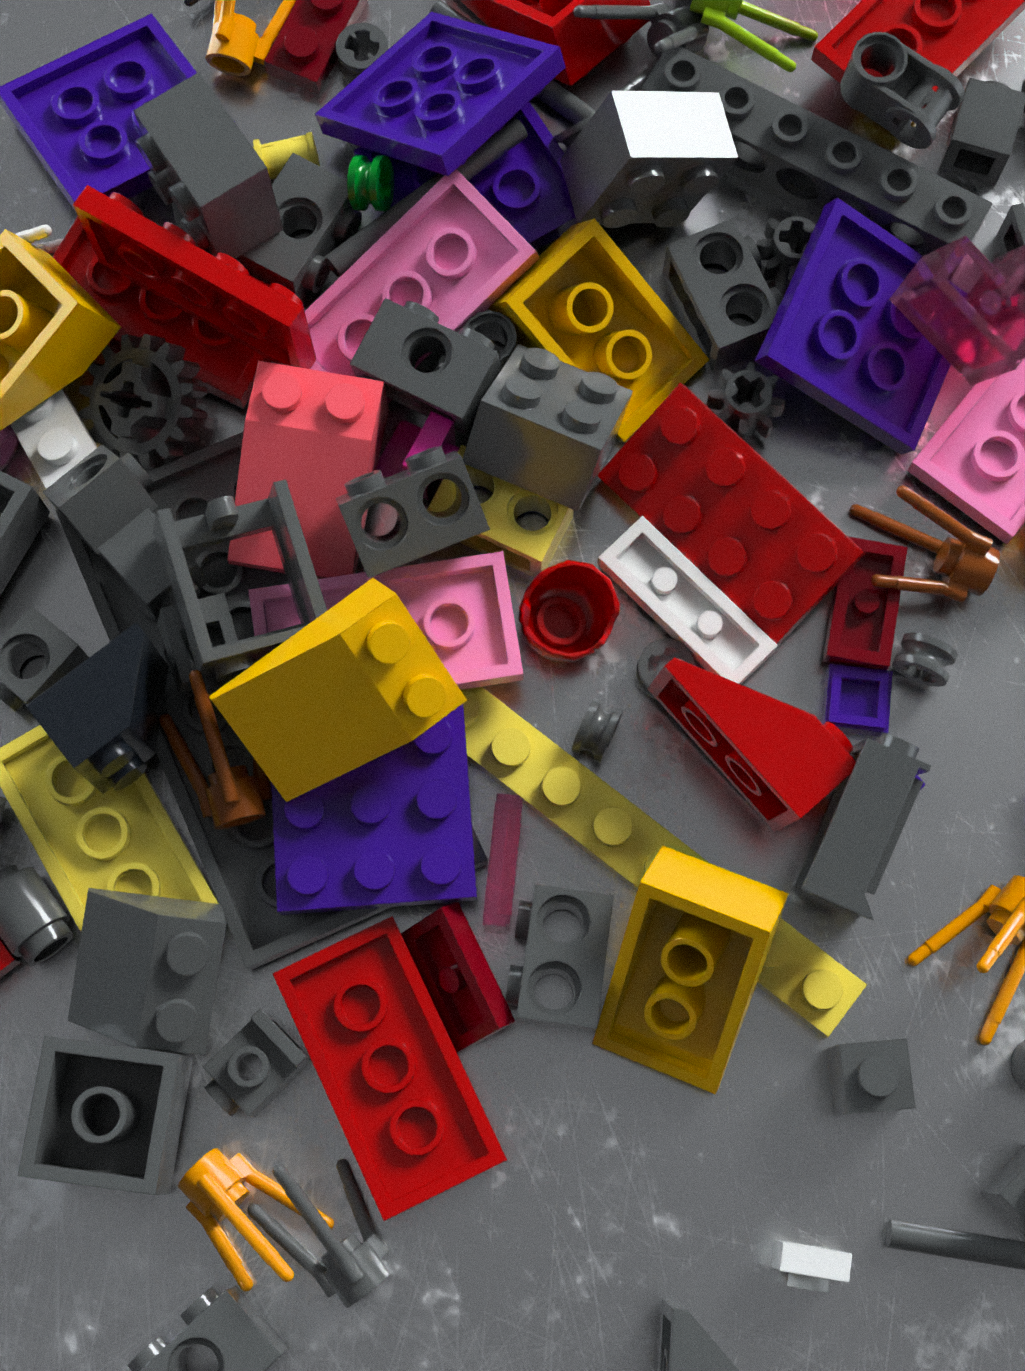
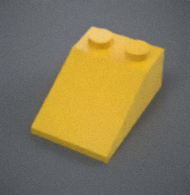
M593 218L570 226L539 256L540 259L488 309L500 312L511 320L515 326L518 344L528 348L545 349L556 355L564 363L586 372L603 373L614 379L618 385L632 390L633 393L616 436L620 442H625L651 416L680 382L685 384L710 359L597 220Z
M4 229L0 234V431L83 375L121 328L50 254L7 229Z
M374 578L360 586L209 696L286 802L413 741L467 701L398 595Z
M663 845L639 883L592 1044L716 1094L770 951L789 893Z

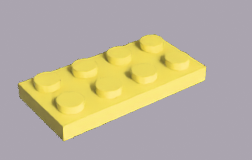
M41 725L0 747V788L80 932L82 931L88 888L219 904L213 889L145 772L129 786L121 790H114L112 787L103 794L72 767Z

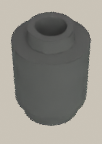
M10 865L0 870V938L14 957L22 956L29 966L37 965L56 954L72 939L73 933L67 926L70 917L33 867L18 870L15 865Z

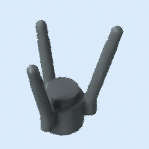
M660 2L651 6L578 5L573 10L577 18L650 20L652 24L647 32V43L651 52L658 57V60L664 52L679 46L697 53L704 47L709 33V26L700 23L703 15L690 11V6L671 10L665 2ZM658 60L617 91L641 90Z
M340 1159L336 1164V1168L363 1238L362 1243L354 1232L342 1241H339L286 1167L282 1164L275 1165L272 1170L274 1177L327 1250L320 1257L325 1266L259 1205L251 1204L247 1209L248 1215L316 1279L328 1298L336 1293L344 1306L348 1308L390 1276V1272L381 1261L390 1251L376 1232L349 1162L346 1159Z

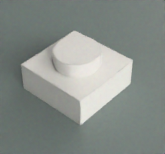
M774 1240L771 1267L779 1271L788 1272L787 1286L828 1293L830 1279L849 1282L852 1254L840 1250Z

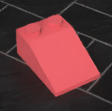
M258 361L244 424L235 505L239 506L268 499L273 482L286 479L317 579L355 574L359 555L336 498L347 494L344 486L346 482L377 470L389 413L384 381ZM368 509L364 512L362 516L361 525L363 530L365 528ZM272 530L230 540L227 559L229 564L285 574Z

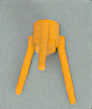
M215 0L212 34L205 56L207 63L219 71L236 76L249 75L253 62L265 65L264 60L296 0L282 1L261 38L255 32L257 25L253 20L244 15L234 13L236 0Z
M1014 875L1003 889L990 885L976 903L926 940L924 944L907 957L909 965L917 966L987 912L991 915L986 922L997 935L976 965L980 973H987L1010 943L1014 945L1021 943L979 1034L978 1040L982 1045H988L992 1041L1025 972V877Z
M214 1148L200 1158L186 1172L177 1185L190 1200L186 1209L202 1225L226 1267L243 1291H250L253 1287V1281L218 1221L221 1222L226 1218L281 1280L290 1282L294 1278L293 1270L239 1208L249 1195V1191L242 1183L246 1181L300 1216L301 1214L288 1198L282 1186L256 1170L240 1153L228 1160L218 1148ZM318 1210V1212L321 1214V1216L326 1221L328 1226L332 1229L334 1227L333 1219L325 1213Z

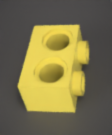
M461 445L457 452L462 456V459L466 450L464 445ZM465 464L473 486H483L490 490L493 495L489 500L480 504L490 530L459 543L483 554L503 551L506 565L535 578L540 572L548 568L573 519L574 510ZM448 479L442 480L428 510L441 512L451 507L456 498L454 482ZM535 511L543 514L549 522L539 530L530 531L520 527L516 519L525 512Z

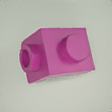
M431 411L422 428L408 421L399 422L378 461L377 470H381L384 478L408 469L405 459L436 446H442L444 454L452 451L458 452L460 447L456 446L454 421ZM437 479L428 484L424 490L423 498L429 501L439 480L442 481L443 479Z

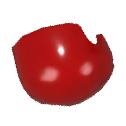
M566 560L544 569L526 588L519 606L518 621L521 623L520 631L527 644L546 659L574 663L596 653L597 649L606 643L613 625L619 616L620 603L611 579L593 564Z

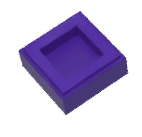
M829 664L826 669L822 724L829 721L843 733L880 737L881 733L888 734L893 671Z

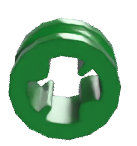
M355 155L349 164L347 174L348 198L352 208L356 211H365L372 204L375 211L386 212L390 209L394 196L395 180L391 160L388 156L377 155L373 162H370L365 155Z

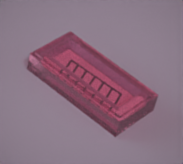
M497 793L483 913L484 932L507 934V931H510L523 811V800H520L519 795Z

